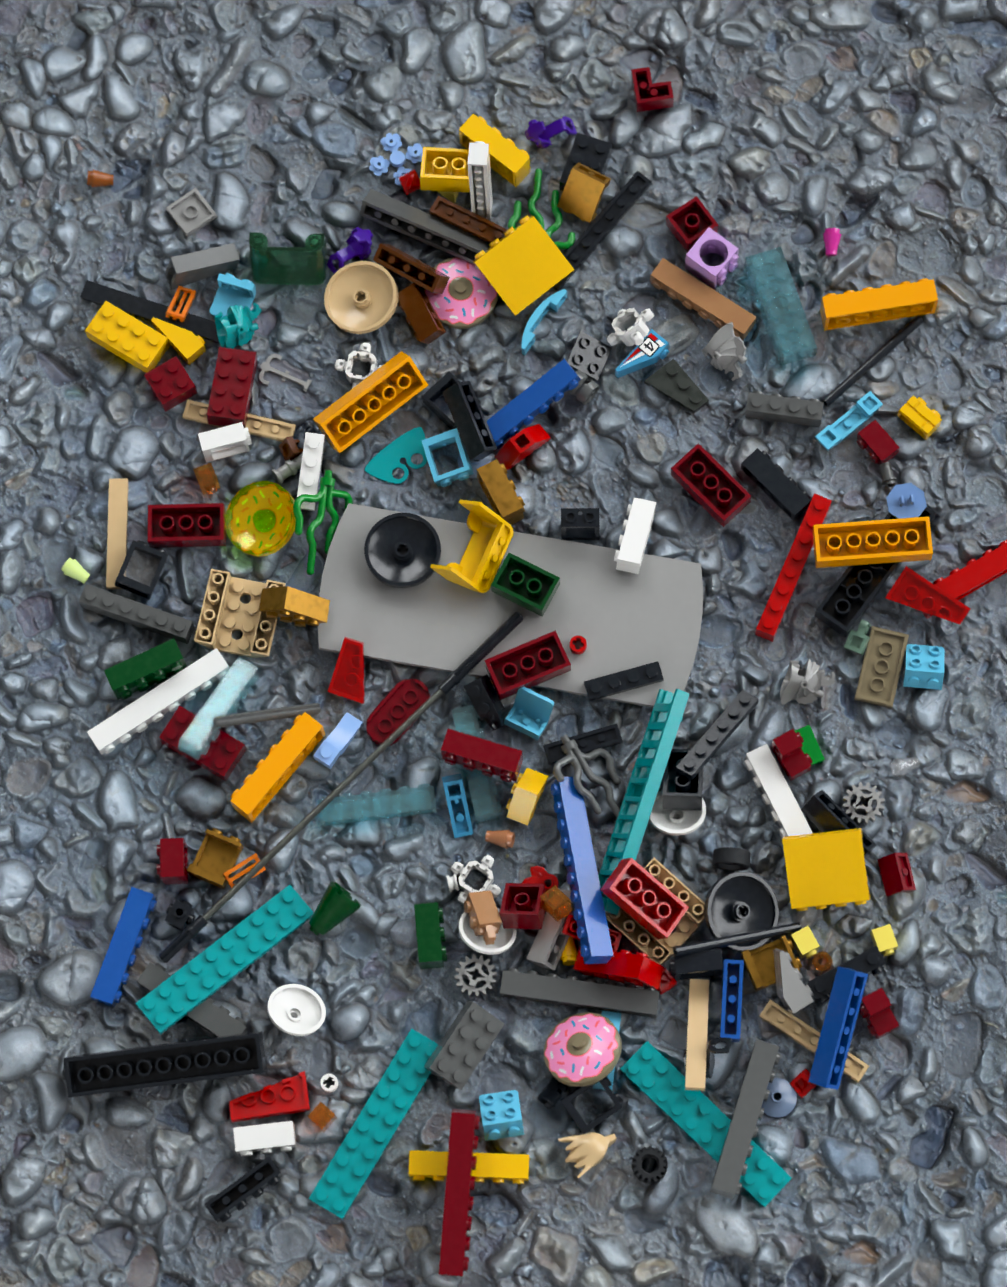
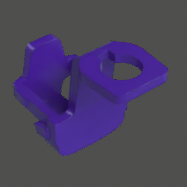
M564 116L547 126L544 125L543 121H536L534 119L529 121L525 136L527 140L534 142L538 148L544 149L552 145L550 138L563 131L571 135L577 134L572 119Z
M359 227L352 230L350 237L346 240L349 246L329 257L327 266L334 274L345 266L344 262L356 256L361 260L367 259L372 252L370 249L372 245L371 240L373 238L371 231L368 229L363 230ZM333 260H338V261H339V262H338V265H339V268H338V269H336V268L334 267V265H333Z

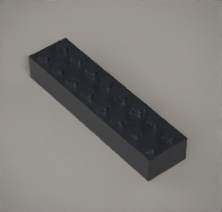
M926 507L919 517H929L931 525L936 513ZM888 513L884 520L897 518ZM902 562L849 566L816 609L815 617L846 638Z

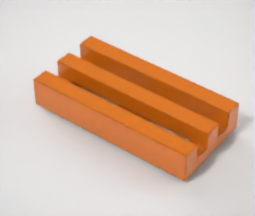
M178 285L166 311V317L170 318L171 316L174 320L178 318L180 322H184L196 296V290ZM183 291L184 294L179 302V305L176 311L173 312L176 302L181 292ZM188 294H190V296H189V298H188V300H187V302H186V305H185V307H184L182 313L180 314V311H181V309H182V307H183V305H184V302H185V300H186Z
M256 853L223 873L231 888L235 885L233 884L234 880L249 872L260 861ZM251 860H255V863L230 878L228 876ZM263 867V868H262L258 873H256L252 878H254V877L257 876L258 874H260V873H262L263 871H265L266 868Z

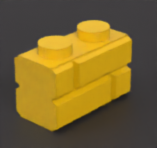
M913 395L900 408L897 416L922 438L927 440L941 425V415L934 409L931 411L922 398H916Z

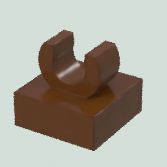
M293 436L286 437L279 445L285 461H292L303 452V448L298 449L297 447L300 441L298 439L294 440Z

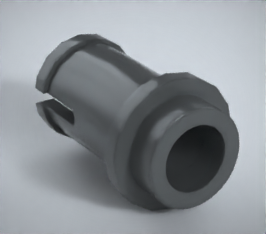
M891 463L880 464L879 469L883 478L882 484L885 485V488L895 486L897 479L893 475Z

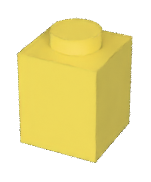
M888 924L872 929L870 934L874 946H877L880 953L884 957L894 954L898 944L891 925Z
M809 926L790 936L801 959L805 956L809 959L817 954L820 946Z

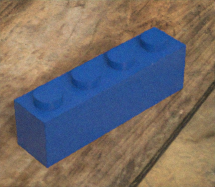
M724 959L720 1037L731 1038L732 1042H739L744 960Z

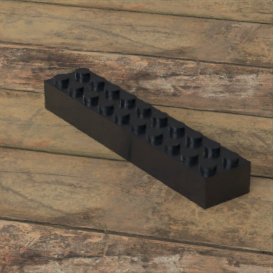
M262 1031L63 1058L68 1098L257 1074L267 1071Z

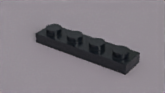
M656 661L584 681L589 701L658 683L664 681L659 662Z
M617 723L569 737L570 741L574 739L579 750L586 754L599 748L604 749L623 743ZM561 740L543 745L549 765L567 756L561 748L564 745Z

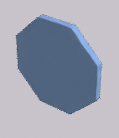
M912 483L895 485L886 497L888 512L897 519L919 517L927 507L924 491Z

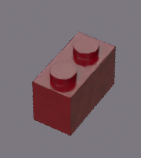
M876 419L857 434V444L861 449L867 450L870 459L875 464L886 463L899 452L900 447Z

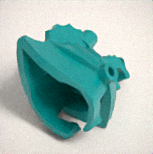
M254 302V308L251 311L247 306H244V308L242 305L229 306L226 316L222 317V312L214 316L221 347L234 349L237 345L243 346L252 339L255 334L254 331L259 329L258 324L252 323V321L262 312L258 304Z

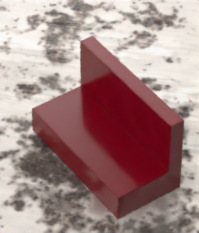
M892 853L877 859L886 897L900 892H913L916 890L907 853Z

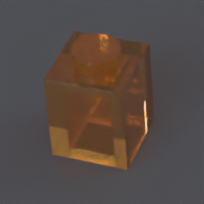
M211 462L193 469L203 495L206 493L208 495L217 492V489H220Z
M556 886L540 896L543 909L557 922L573 911L570 899Z
M322 1102L308 1115L309 1120L322 1132H325L337 1119L336 1115Z

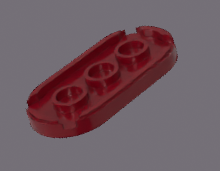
M405 679L397 683L367 719L366 729L370 739L376 744L381 745L430 698L427 686L417 679ZM413 722L392 744L398 742L415 722Z

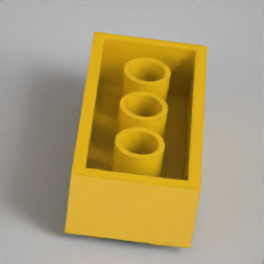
M472 114L459 128L460 144L466 149H469V143L476 141L489 144L490 168L513 186L517 187L530 173L529 154L523 149H518L511 139H505L497 128H491L487 125L486 120L481 116L477 117L475 114Z
M107 301L104 302L85 329L88 339L145 373L156 367L170 347L166 336Z

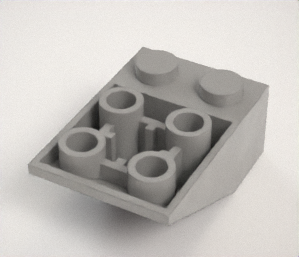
M774 949L777 995L786 1010L794 1014L814 1001L811 997L813 992L808 985L805 986L802 983L801 979L803 977L800 971L790 964L792 959L787 951Z

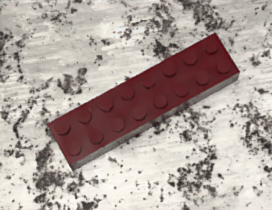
M453 1109L451 1112L439 1275L463 1276L464 1271H468L469 1257L465 1256L466 1251L470 1249L471 1237L467 1236V1231H471L472 1216H469V1210L472 1211L474 1196H470V1192L475 1188V1176H472V1170H476L477 1156H473L474 1150L478 1148L479 1136H475V1130H479L480 1116H476L477 1111Z

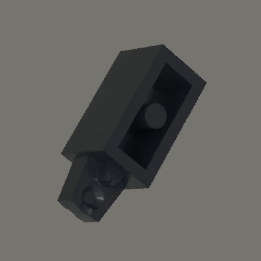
M487 674L464 686L480 720L485 719L492 731L505 725L500 712L505 708Z

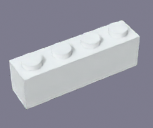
M305 433L297 497L302 494L315 495L318 493L325 435ZM303 502L301 510L315 511L316 502Z
M634 497L632 505H628L626 515L629 518L624 520L622 528L625 533L620 535L618 546H621L620 551L616 550L614 561L617 562V570L639 574L655 515L656 502Z

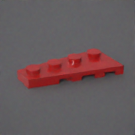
M907 566L885 597L888 600L961 625L971 610Z
M305 1071L298 1073L294 1077L285 1078L274 1085L265 1086L257 1092H251L229 1101L231 1122L310 1111Z

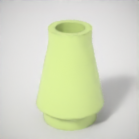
M69 558L61 568L64 575L74 578L83 584L90 577V574L76 559Z

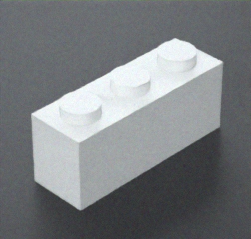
M293 1121L233 1128L235 1152L241 1154L242 1157L253 1155L252 1152L259 1151L260 1154H270L272 1150L280 1149V1152L292 1151L293 1147H296Z

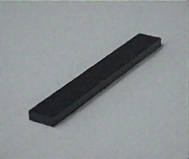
M639 171L630 178L565 253L564 257L574 268V271L552 288L558 292L649 188L652 184L651 180Z
M88 280L85 283L80 296L83 300L101 306L107 301L129 315L151 321L154 317L192 331L196 336L200 335L203 339L220 344L215 321L187 313L184 322H180L178 318L174 320L171 316L170 318L166 317L168 306Z

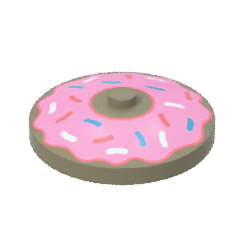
M451 257L434 267V269L450 277L443 294L432 293L424 289L443 325L456 329L471 328L484 322L492 314L497 305L498 293L475 264L459 257Z
M590 1012L574 1014L558 1023L548 1035L544 1045V1061L552 1076L559 1082L574 1087L592 1085L605 1078L618 1063L622 1050L621 1037L614 1024L600 1014Z

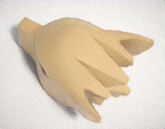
M592 1132L560 1138L558 1141L562 1143L572 1142L566 1147V1151H570L565 1162L576 1163L574 1165L575 1168H583L577 1175L579 1179L588 1170L602 1161L607 1149L616 1142L617 1138L615 1134L603 1136Z

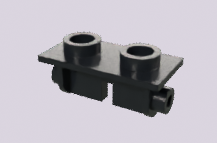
M553 1077L536 1099L549 1110L555 1107V1104L562 1097L561 1093L566 1092L570 1086L559 1082Z

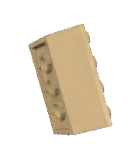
M211 569L194 642L212 650L217 648L219 652L250 658L269 657L278 617H267L266 613L259 611L261 593L263 588L285 587L286 583L267 580L266 583L231 577L230 572ZM244 595L251 597V601L247 604L241 602V597ZM235 631L243 633L242 637L238 640L232 638V634Z
M653 858L644 869L689 907L676 925V931L666 939H657L622 908L619 909L618 915H613L606 911L605 914L607 921L640 951L647 954V957L652 961L662 965L674 955L673 947L683 945L705 920V903L657 859Z

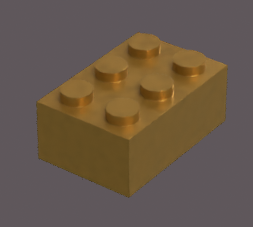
M496 459L478 468L477 478L494 512L512 525L524 519L525 504L521 496L517 497L516 487L512 479L508 480L504 464H499Z
M289 586L263 588L259 611L266 613L267 617H279L282 622H294V625L298 627H306V624L319 626V623H327L330 600Z

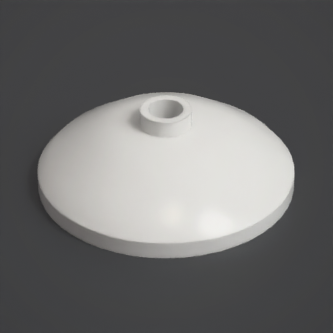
M663 790L657 793L649 817L651 824L657 830L668 835L681 836L694 832L703 824L706 817V805L703 798L702 810L663 809Z
M466 912L462 914L458 924L462 940L467 946L479 953L488 955L503 953L513 945L516 939V929H503L501 923L498 933L495 934L496 940L494 944L486 945L482 935L475 936L474 930L470 927L469 916Z
M287 984L277 988L271 994L267 1004L268 1015L272 1023L281 1031L294 1036H306L316 1032L322 1026L326 1016L325 1005L320 996L312 989L303 985Z

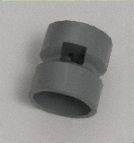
M577 370L576 373L581 380L576 388L568 390L571 395L576 394V399L586 405L597 394L600 386L593 380H587L588 376L581 370Z

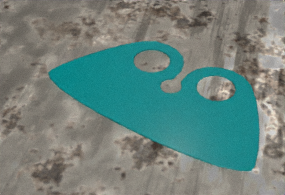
M421 427L411 429L395 439L374 456L365 467V471L389 483L399 484L404 482L409 475V471L405 464L400 463L401 458H405L406 463L414 469L423 467L428 461L422 444V440L426 439L423 429ZM415 453H419L423 457L422 463L418 465L413 464L411 461V457ZM395 468L403 469L404 476L401 479L393 477L392 472Z

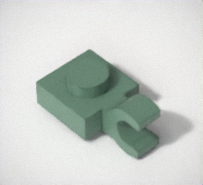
M861 620L857 632L851 630L844 648L863 656L870 637L866 636L871 624L868 621Z

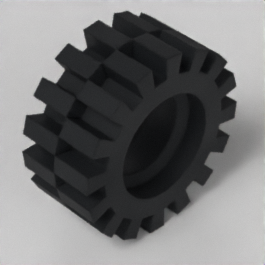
M643 1147L633 1157L632 1171L640 1182L654 1184L659 1182L667 1172V1158L656 1147ZM646 1158H653L657 1162V1169L652 1173L645 1172L642 1168V1162Z

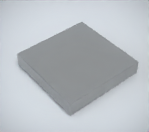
M196 187L166 207L168 214L187 238L217 218V214Z

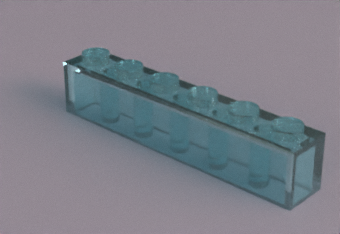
M240 657L236 659L180 738L179 750L199 760L202 754L206 755L210 748V742L212 740L215 741L220 734L219 730L221 727H214L213 718L215 716L229 715L237 711L240 704L239 701L246 698L249 687L251 685L254 686L259 678L257 666Z
M473 705L452 709L456 731L486 739L484 729L479 728L478 721L482 720H480ZM465 769L477 824L500 819L499 813H502L500 801L496 802L495 795L498 794L496 783L492 784L491 777L482 774L480 770L474 769V771H469Z
M420 784L418 788L403 786L399 787V790L393 791L386 788L381 789L377 793L363 791L360 792V795H353L352 793L342 794L341 797L334 798L319 813L321 827L436 813L434 786ZM323 796L322 799L318 800V804L321 803L327 796Z

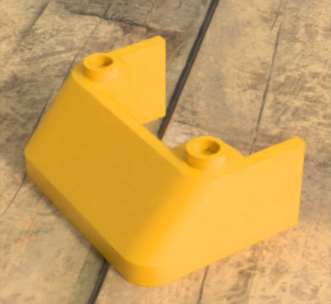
M460 499L458 503L470 511L467 518V526L473 531L472 537L460 564L454 562L447 564V566L431 564L430 568L450 582L475 592L486 593L491 587L512 539L513 527L482 502Z

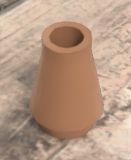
M487 830L485 842H490L506 849L508 847L512 848L514 845V832L510 830Z

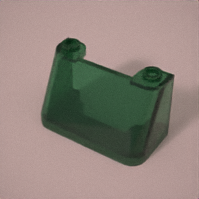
M249 232L251 272L255 282L259 284L319 285L326 280L327 245L324 234L309 235L306 238L305 247H268L267 237L263 233Z

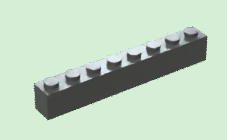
M373 189L370 190L362 201L359 215L470 263H473L476 259L474 256L481 250L485 252L490 248V243L429 213Z
M508 968L507 971L503 970L500 997L656 1018L659 991L651 987L637 989L636 985L625 984L624 987L617 986V983L606 981L605 984L597 983V980L594 979L579 981L577 977L566 976V979L558 978L557 974L551 973L542 976L536 971L520 973L519 969Z
M758 1039L754 1043L710 1188L711 1193L733 1199L735 1194L739 1195L742 1183H739L741 1175L745 1176L748 1166L744 1163L746 1157L751 1156L753 1146L750 1143L752 1138H756L759 1127H756L757 1120L762 1119L764 1108H761L763 1101L767 1102L770 1090H767L768 1083L773 1082L775 1072L772 1071L774 1064L778 1065L781 1053H778L779 1046Z

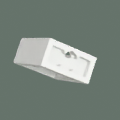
M242 422L198 434L206 463L249 452V445L252 444L248 427L244 428Z

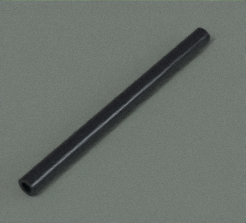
M917 315L822 399L824 404L829 407L917 329L924 322L923 319Z
M798 922L673 947L674 956H681L793 934L802 928Z

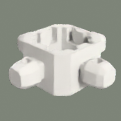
M635 308L618 311L617 317L611 324L615 333H611L607 337L609 344L615 346L622 340L626 346L641 345L644 337L649 332L645 322H649L654 317L653 312L650 308L642 311L640 315Z
M363 342L360 345L359 351L350 353L347 362L344 359L336 360L335 369L342 372L345 370L346 378L352 383V388L369 376H354L352 373L354 362H358V360L370 362L371 369L369 375L381 367V365L377 367V359L371 354L369 343Z
M489 855L484 856L481 860L482 864L477 861L468 862L465 868L463 864L454 862L451 870L457 876L460 875L458 880L460 889L463 890L458 896L460 903L464 905L468 894L472 892L491 890L494 898L499 896L501 889L495 884L492 885L494 882L493 873L488 869L494 863L493 857ZM473 869L479 870L488 877L479 891L465 884V879Z

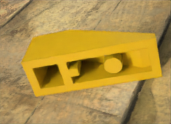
M154 317L151 319L153 327L168 338L170 345L188 365L206 352L204 346L206 343L200 335L196 336L192 331Z

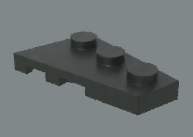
M674 358L644 380L646 385L657 389L659 393L675 400L677 404L692 413H696L709 403L708 398Z

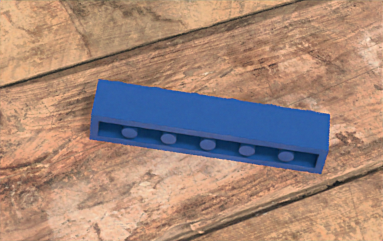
M565 359L486 421L497 449L505 444L504 441L506 439L512 438L519 433L521 427L531 424L536 415L546 412L551 403L561 400L566 391L573 390L578 386V382L581 379Z
M131 887L90 995L92 1000L115 1007L116 1003L120 1002L123 994L121 992L123 984L126 985L130 974H128L130 966L133 967L136 961V955L134 954L143 942V937H141L143 930H147L150 923L149 914L155 910L157 904L154 894Z
M838 966L808 1082L824 1088L839 1090L868 974Z

